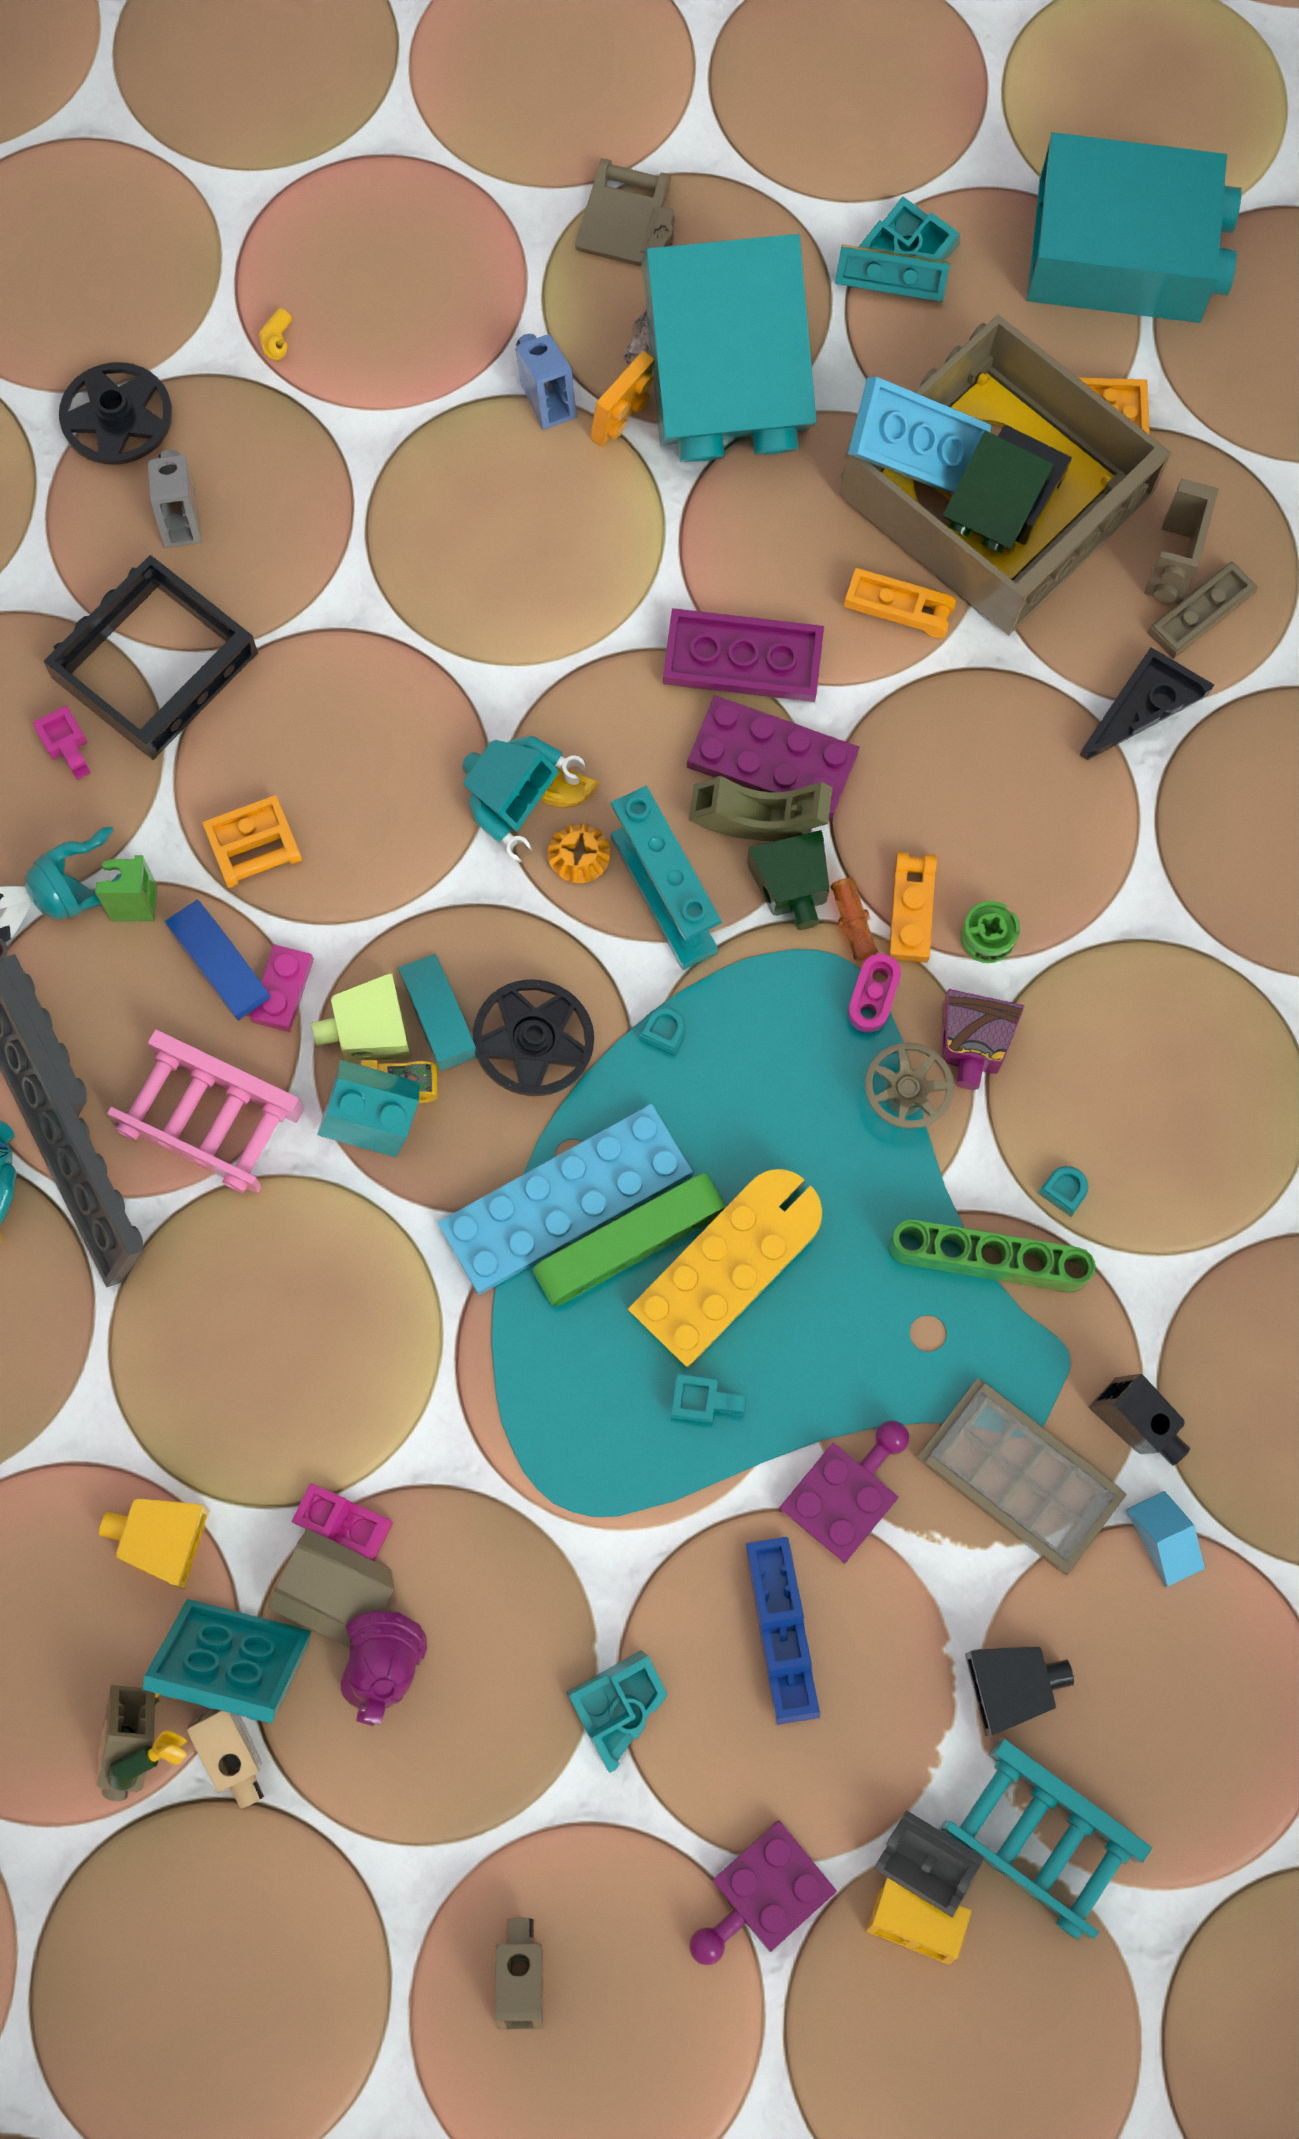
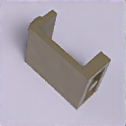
M1181 478L1166 513L1162 530L1190 537L1186 557L1161 551L1144 594L1153 596L1158 601L1165 603L1175 602L1179 604L1183 600L1199 565L1219 488Z

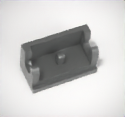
M906 1810L886 1843L887 1847L878 1859L874 1869L953 1918L985 1858Z

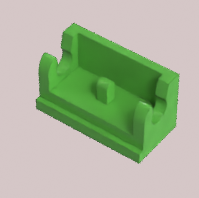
M135 855L134 859H110L103 862L102 867L104 870H119L121 872V877L115 882L106 880L96 883L95 893L110 920L155 921L157 883L143 855Z

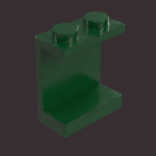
M985 430L942 516L950 520L948 528L966 537L973 531L984 537L982 545L1002 554L1004 548L1014 551L1017 545L1015 541L1046 480H1050L1056 467L1053 463Z

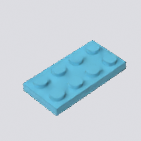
M867 377L848 454L953 495L984 431L990 432L992 425L879 377Z

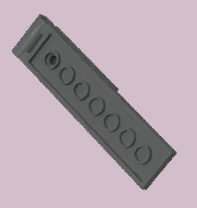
M0 938V1070L106 1288L123 1281L144 1251L142 1236L138 1228L131 1225L125 1213L124 1199L121 1193L113 1188L107 1176L105 1160L99 1153L96 1154L89 1140L90 1134L86 1122L78 1117L87 1102L85 1085L80 1078H76L69 1064L68 1051L63 1043L58 1042L52 1030L50 1014L45 1008L41 1007L35 995V986L31 976L24 973L15 954L6 957L7 945Z

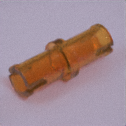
M851 877L844 878L832 883L830 888L833 891L841 916L838 919L840 928L846 931L853 959L855 961L863 960L877 954L878 949L875 946L867 922L870 920V915L867 909H863L855 885V879Z

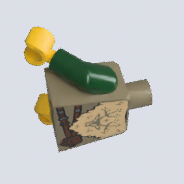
M110 1686L99 1744L97 1786L102 1789V1795L110 1801L125 1800L128 1797L129 1791L138 1792L142 1790L146 1772L156 1767L160 1758L173 1765H178L186 1757V1751L180 1747L187 1740L172 1731H162L153 1745L155 1705L159 1702L158 1696L160 1694L142 1690L143 1687Z

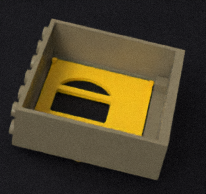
M998 314L987 325L981 323L972 333L969 342L963 347H955L948 355L945 364L938 371L935 368L929 371L922 380L920 387L914 393L988 424L1002 428L1006 424L1072 457L1063 482L1059 489L1056 488L1036 522L1026 545L1015 541L1017 545L1014 551L1004 548L1002 554L981 544L984 539L983 536L971 531L969 536L966 537L948 528L947 524L942 523L921 506L914 490L913 479L849 455V448L845 454L847 461L841 474L843 480L839 495L1009 636L1154 493L1171 452ZM936 489L940 494H942L946 499L950 501L952 497L951 494Z

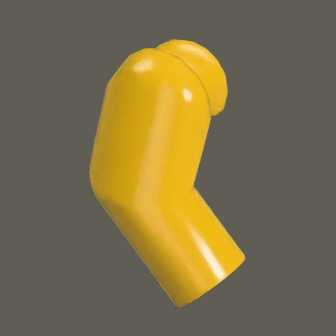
M278 308L259 332L263 353L274 360L282 359L288 350L287 342H284L282 333L292 322V317L282 308Z

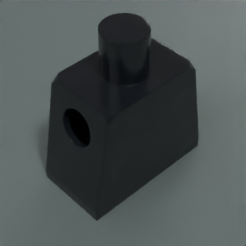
M1142 1373L1115 1377L1088 1407L1139 1454L1160 1453L1174 1466L1190 1450V1447L1177 1435L1185 1424L1184 1419Z
M1040 1647L977 1649L965 1653L985 1736L1000 1733L1055 1709L1056 1703L1052 1690L1074 1685V1676L1069 1661L1066 1659L1045 1664Z

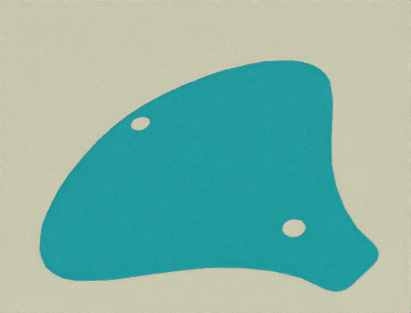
M792 949L745 958L681 990L656 1008L670 1007L679 1011L684 1017L686 1024L685 1036L676 1055L674 1056L639 1040V1034L650 1015L649 1013L618 1040L582 1077L559 1106L538 1139L523 1175L553 1159L556 1148L562 1142L571 1139L583 1142L652 1104L693 1171V1175L633 1210L703 1173H708L725 1204L728 1206L755 1177L763 1172L775 1169L788 1170L805 1179V1185L799 1191L795 1190L780 1206L784 1212L810 1185L817 1192L822 1205V1222L816 1236L689 1368L660 1342L628 1308L710 1223L559 1306H551L532 1272V1269L538 1263L495 1287L491 1343L495 1388L501 1423L522 1471L536 1489L553 1504L573 1513L586 1516L618 1517L676 1501L766 1461L822 1440L879 1428L886 1421L894 1420L903 1425L917 1423L943 1424L977 1378L994 1389L1041 1427L1045 1425L1070 1371L1071 1359L1065 1344L1056 1335L1025 1313L997 1280L904 1265L897 1262L889 1251V1242L893 1232L903 1221L920 1220L964 1228L945 1187L927 1127L907 1129L891 1125L881 1119L868 1102L865 1091V1078L869 1065L882 1050L904 1042L891 1012H889L885 1025L875 1032L866 1033L859 1031L850 1023L848 1009L861 969L837 954L819 950ZM863 1009L861 1011L864 1018L871 1019L875 1017L871 1009ZM898 1052L887 1056L879 1066L888 1068L894 1073L899 1071ZM876 1073L873 1075L872 1082L875 1096L886 1090L888 1082ZM886 1101L879 1103L887 1113L898 1118V1113L891 1110ZM922 1109L914 1114L906 1115L905 1120L923 1119ZM904 1234L899 1237V1242L905 1249L913 1251L920 1248L919 1241L915 1236ZM944 1241L940 1243V1248L946 1256L951 1258L960 1256V1249L954 1242ZM929 1315L936 1317L945 1326L947 1336L941 1348L926 1352L918 1349L911 1341V1325L921 1316ZM684 1374L718 1379L717 1392L745 1395L744 1417L715 1411L713 1424L671 1418L676 1375ZM987 1405L972 1426L1001 1433L1009 1421ZM1018 1428L1011 1435V1437H1028Z

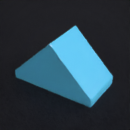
M1166 1491L1126 1509L1165 1587L1205 1569L1195 1525Z

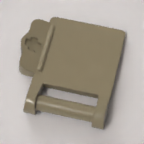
M601 158L576 238V250L642 266V259L647 248L669 246L674 238L672 227L675 222V216L672 208L662 206L669 191L671 175L661 172L659 176L615 166L612 165L611 160ZM608 180H613L654 190L655 192L653 197L608 187L606 184Z

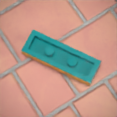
M842 244L835 284L943 302L950 262Z

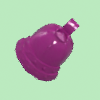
M371 1611L357 1616L345 1626L348 1636L351 1637L349 1661L341 1680V1692L351 1705L359 1708L356 1722L374 1726V1723L380 1725L385 1709L400 1702L408 1692L415 1676L416 1665H420L421 1659L425 1657L427 1640L424 1631L418 1623L400 1612Z

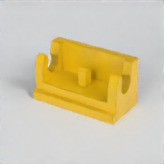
M886 1878L883 1888L880 1887L865 1932L950 1965L958 1959L972 1910L959 1906L952 1918L896 1882Z

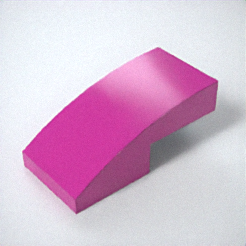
M310 1483L291 1521L375 1561L393 1524L388 1518L358 1506L346 1498Z

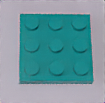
M187 1599L144 1675L142 1690L157 1693L167 1698H176L199 1704L209 1709H218L241 1715L251 1720H260L273 1724L309 1646L311 1631Z

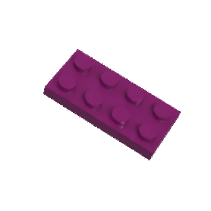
M672 608L663 684L815 702L824 626Z
M714 695L687 760V768L714 778L722 776L745 788L763 792H787L823 782L833 787L829 819H833L858 755L859 746Z

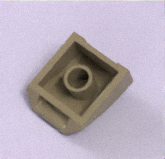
M306 1529L297 1542L296 1548L273 1591L268 1609L350 1648L351 1637L348 1636L345 1626L361 1614L371 1611H384L394 1590L391 1569Z

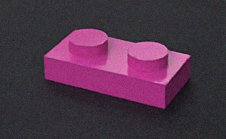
M273 945L261 982L271 998L251 1012L250 1019L252 1023L291 1032L314 960L312 954Z

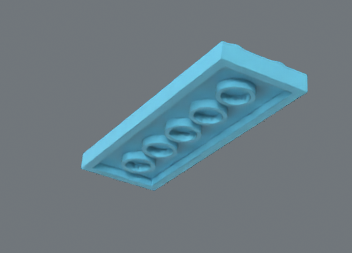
M650 1104L438 1222V1226L479 1296L690 1178L693 1175V1171L654 1106Z

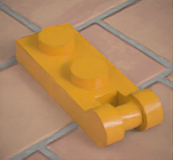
M855 568L844 602L845 608L923 630L934 638H944L949 628V623L947 622L948 615L953 614L956 606L955 598L948 594L859 568ZM923 606L932 608L934 611L933 615L922 612Z
M897 851L889 943V956L895 960L924 963L929 961L937 855L924 854L922 858L911 857L909 852ZM907 873H922L921 882L907 881Z

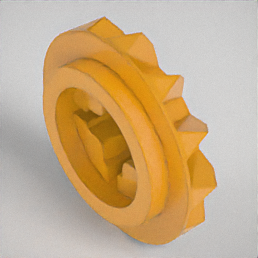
M585 822L581 825H571L568 823L565 828L554 833L548 845L549 864L555 874L565 881L571 883L593 881L601 876L608 867L610 861L609 840H606L599 828L590 827ZM583 840L585 851L591 853L583 854L578 865H575L573 852L567 850L575 849L577 843Z

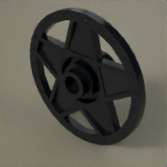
M105 363L86 370L67 387L59 406V422L69 445L83 457L102 464H125L143 458L161 444L172 422V404L166 387L152 372L130 363ZM125 373L137 377L118 387L106 374ZM86 385L90 402L69 411L73 398ZM156 390L163 402L162 419L145 408ZM72 433H96L98 452L81 444ZM129 436L150 439L140 447L122 453Z
M543 980L515 981L496 990L480 1007L473 1027V1042L476 1047L475 1055L485 1073L504 1089L526 1096L550 1095L572 1085L587 1068L594 1047L593 1025L582 1003L563 987ZM538 990L553 994L555 997L535 1008L518 991ZM498 1002L505 1025L482 1036L484 1020L492 1007ZM573 1010L583 1027L585 1046L563 1031ZM489 1059L514 1060L518 1083L501 1074ZM549 1064L575 1067L573 1071L561 1080L541 1085Z

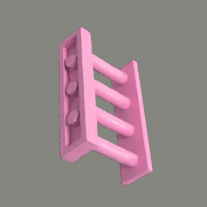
M155 1029L148 1041V1045L154 1055H156L154 1060L157 1063L128 1114L113 1107L109 1109L107 1114L116 1125L114 1130L133 1141H136L139 1136L224 1177L222 1183L237 1192L244 1194L246 1189H249L258 1194L262 1186L257 1177L250 1173L278 1122H284L285 1118L295 1123L298 1122L304 1111L300 1098ZM177 1067H181L191 1072L190 1077L192 1081L164 1131L142 1122L170 1071H176ZM213 1084H216L227 1090L226 1095L228 1098L198 1149L178 1138L206 1088H211ZM251 1101L263 1107L261 1111L264 1115L236 1166H233L214 1157L242 1105H247Z

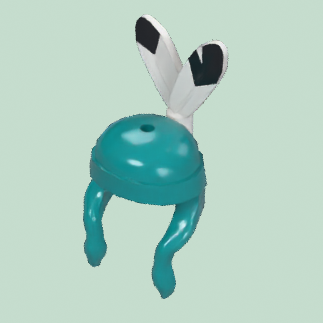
M113 827L99 829L88 841L82 843L75 841L64 842L47 853L42 854L33 862L34 865L28 870L25 876V886H0V908H4L0 914V938L5 943L18 930L30 907L31 901L45 916L60 920L64 918L70 919L81 914V911L102 905L95 893L96 891L89 889L71 876L63 874L66 857L84 854L100 847L108 840V837L113 832ZM121 873L118 874L115 877V879H113L111 882L119 880V878L121 877Z

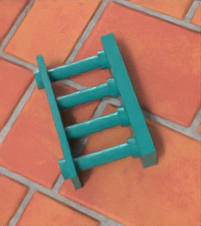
M647 785L612 801L611 807L622 828L611 832V840L681 969L685 970L718 954V947L709 929L721 924L722 920Z
M1006 1739L998 1740L988 1754L997 1761L994 1766L997 1770L960 1827L952 1821H944L940 1829L946 1832L948 1836L983 1856L987 1864L1056 1914L1059 1918L1055 1924L1076 1940L1082 1934L1085 1937L1095 1939L1099 1931L1085 1921L1120 1865L1122 1863L1127 1864L1130 1859L1133 1862L1143 1863L1153 1847ZM1021 1778L1034 1788L1030 1793L1033 1799L997 1854H995L974 1839V1837L1011 1781L1016 1783ZM1055 1805L1070 1814L1067 1820L1070 1825L1032 1882L1013 1868L1011 1864L1047 1809L1053 1810ZM1092 1832H1094L1107 1842L1104 1847L1107 1852L1072 1907L1068 1909L1048 1894L1084 1836L1090 1837Z

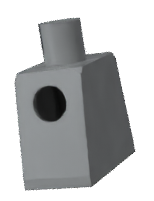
M164 450L159 454L158 458L151 459L148 462L150 501L164 548L202 543L196 492L187 457L181 455L176 450ZM180 501L181 513L170 511V503Z

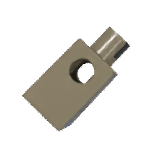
M531 1918L507 1919V1944L496 1945L495 2023L498 2029H543L542 1944H534V1919ZM517 1962L527 1963V1973L523 1976L512 1975V1966Z

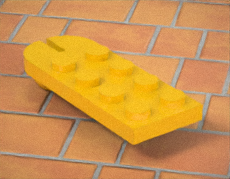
M775 1169L763 1172L755 1177L628 1308L687 1368L707 1350L818 1233L822 1222V1205L817 1192L811 1185L785 1212L780 1208L795 1190L799 1191L805 1185V1179L798 1174L788 1170Z

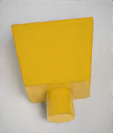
M137 1498L133 1500L128 1516L106 1511L100 1524L99 1536L120 1541L116 1552L117 1559L185 1590L210 1510L203 1505L195 1503Z

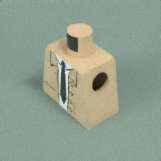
M212 1709L193 1719L186 1729L218 1793L230 1787L240 1809L262 1799L264 1794L254 1775L260 1771L262 1761L241 1715ZM224 1755H236L241 1764L237 1767L227 1765Z

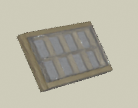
M978 1378L917 1457L923 1465L1065 1575L1070 1573L1127 1495L1118 1485Z

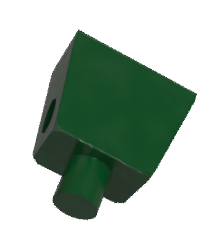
M822 830L749 847L747 864L771 913L774 916H779L792 912L798 930H805L816 926L819 923L815 906L825 904L829 894V880Z

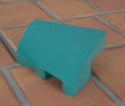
M902 196L884 221L879 220L859 247L944 261L960 244V233L932 212L929 215Z
M642 1650L566 1692L586 1733L609 1773L618 1768L620 1765L618 1760L633 1738L637 1740L645 1728L646 1719L653 1711L659 1708L668 1695L649 1656Z

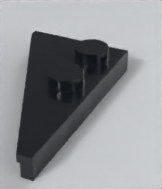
M1150 647L1083 747L1079 756L1090 760L1207 697L1212 691L1214 684Z

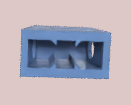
M534 334L521 336L515 348L519 378L542 429L544 430L577 418L572 370L552 336L543 335L538 338ZM545 382H549L552 385V391L549 394L544 386Z

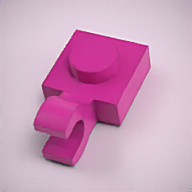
M68 706L32 723L52 760L63 755L77 780L91 773L78 750V747L87 743V740Z

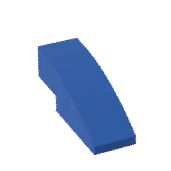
M198 899L164 921L175 940L193 961L200 974L237 1020H240L271 998L241 954Z

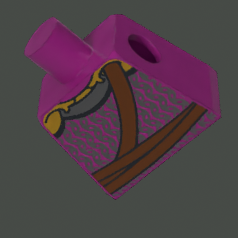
M948 989L942 1006L941 1057L947 1064L958 1066L955 1082L958 1087L977 1090L980 1087L982 1072L998 1073L1023 1012L1024 1005Z

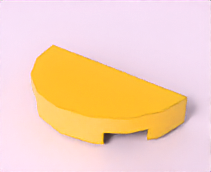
M556 767L559 773L540 800L547 805L560 808L577 806L592 796L598 788V781L568 769L569 773L575 774L579 778V784L572 785L564 780L562 769Z

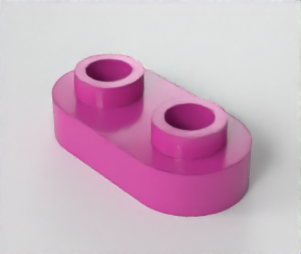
M874 954L868 957L862 965L848 1009L849 1021L859 1031L866 1033L878 1031L887 1021L901 977V969L898 962L889 955ZM882 973L886 977V981L882 983L876 982L872 975ZM863 1009H871L875 1017L871 1019L864 1018L861 1011Z

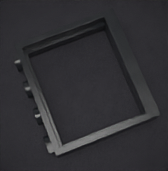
M150 554L136 569L132 567L127 578L116 589H112L104 595L101 604L89 616H84L77 622L74 631L63 642L53 646L54 651L44 660V664L53 680L149 758L154 760L258 654L253 635ZM158 587L225 640L226 643L139 729L74 677L72 673Z

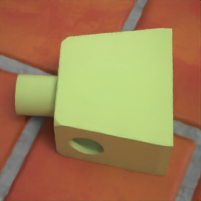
M392 974L384 975L332 996L331 1002L334 1018L311 1022L316 1046L340 1041L344 1059L347 1061L411 1057Z

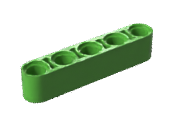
M708 1173L697 1175L538 1263L532 1269V1272L551 1306H559L712 1222L727 1205Z
M920 1220L901 1222L895 1228L889 1242V1251L892 1257L904 1265L1063 1292L1081 1290L1094 1276L1096 1270L1093 1256L1087 1250L1079 1247ZM904 1234L915 1236L919 1241L920 1248L913 1251L905 1249L901 1246L899 1237ZM944 1241L954 1242L960 1249V1256L954 1258L946 1256L940 1248V1243ZM984 1248L995 1249L1001 1256V1263L995 1265L987 1263L982 1257L981 1250ZM1023 1256H1036L1042 1264V1270L1033 1272L1027 1269L1023 1263ZM1064 1263H1077L1082 1269V1278L1075 1279L1070 1277L1064 1269Z

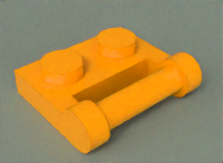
M277 795L202 822L228 889L239 885L238 881L287 862L293 865L302 861ZM278 839L282 840L284 845L282 848L239 864L231 865L229 858Z

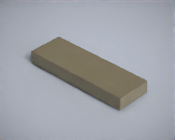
M1231 561L1151 625L1147 633L1174 659L1255 594L1258 586Z

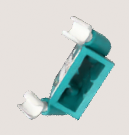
M534 736L512 739L509 742L491 741L482 755L471 752L465 757L462 765L463 771L468 774L464 779L463 786L471 792L468 803L475 822L497 843L502 841L506 844L507 853L516 862H522V860L513 854L515 845L523 843L531 851L532 847L526 838L513 836L509 831L513 829L518 832L559 773L556 767L562 769L564 780L572 785L579 784V778L567 770L575 766L585 771V763L582 758L575 755L564 758L561 756L562 751Z

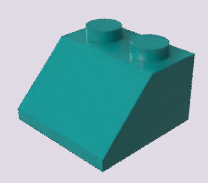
M340 1059L317 1135L397 1157L408 1136L419 1102L420 1082Z

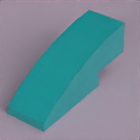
M436 954L398 967L439 1071L477 1058L475 1055V1044Z

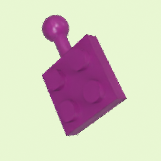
M894 1420L882 1423L876 1432V1445L860 1464L833 1442L779 1509L845 1564L899 1498L874 1477L873 1474L890 1454H898L906 1449L909 1443L907 1428L902 1423Z
M779 1820L711 1880L734 1910L714 1928H701L692 1935L689 1943L691 1956L702 1965L717 1963L724 1954L725 1942L745 1924L752 1930L768 1952H771L837 1892Z

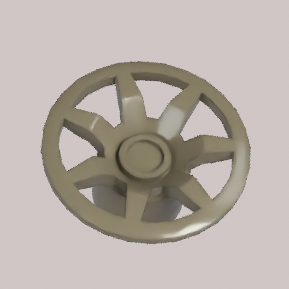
M898 1043L882 1050L873 1059L866 1073L865 1091L870 1106L881 1119L899 1128L914 1129L932 1124L946 1112L953 1097L954 1081L950 1067L936 1051L918 1043ZM906 1051H918L927 1055L928 1058L914 1070L910 1068ZM898 1052L899 1071L894 1073L888 1068L879 1066L887 1056ZM934 1061L943 1071L946 1082L927 1081L924 1077ZM874 1073L888 1082L886 1090L876 1096L872 1085ZM946 1090L943 1103L935 1111L927 1099L928 1093ZM886 1101L890 1109L898 1113V1118L887 1113L879 1103ZM920 1109L929 1115L920 1120H905L906 1115L914 1114Z

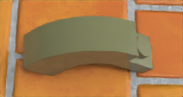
M718 776L694 784L689 821L714 832L732 837L774 842L811 833L812 828L828 824L833 787L819 782L787 792H763L745 788L722 776Z

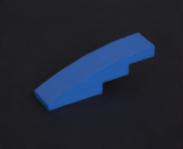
M788 1537L746 1543L776 1724L780 1725L820 1718L812 1675V1662L804 1627V1614Z

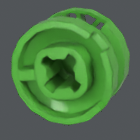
M985 901L975 905L968 912L960 932L964 951L972 959L981 963H996L1004 960L1011 953L1020 933V924L1016 914H1012L1006 908L1007 905L997 901ZM985 955L988 960H984L981 957ZM990 956H996V959L991 960Z

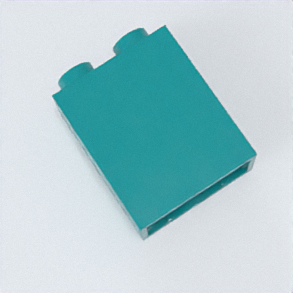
M1051 132L1039 178L1027 301L1200 323L1211 294L1225 296L1229 294L1236 268V250L1220 248L1221 232L1233 233L1242 194L1241 187L1225 186L1227 154Z
M800 234L647 248L642 259L651 357L655 359L653 376L660 446L678 444L680 462H700L724 458L723 439L752 436L754 455L778 454L799 450L797 432L807 431L817 423Z

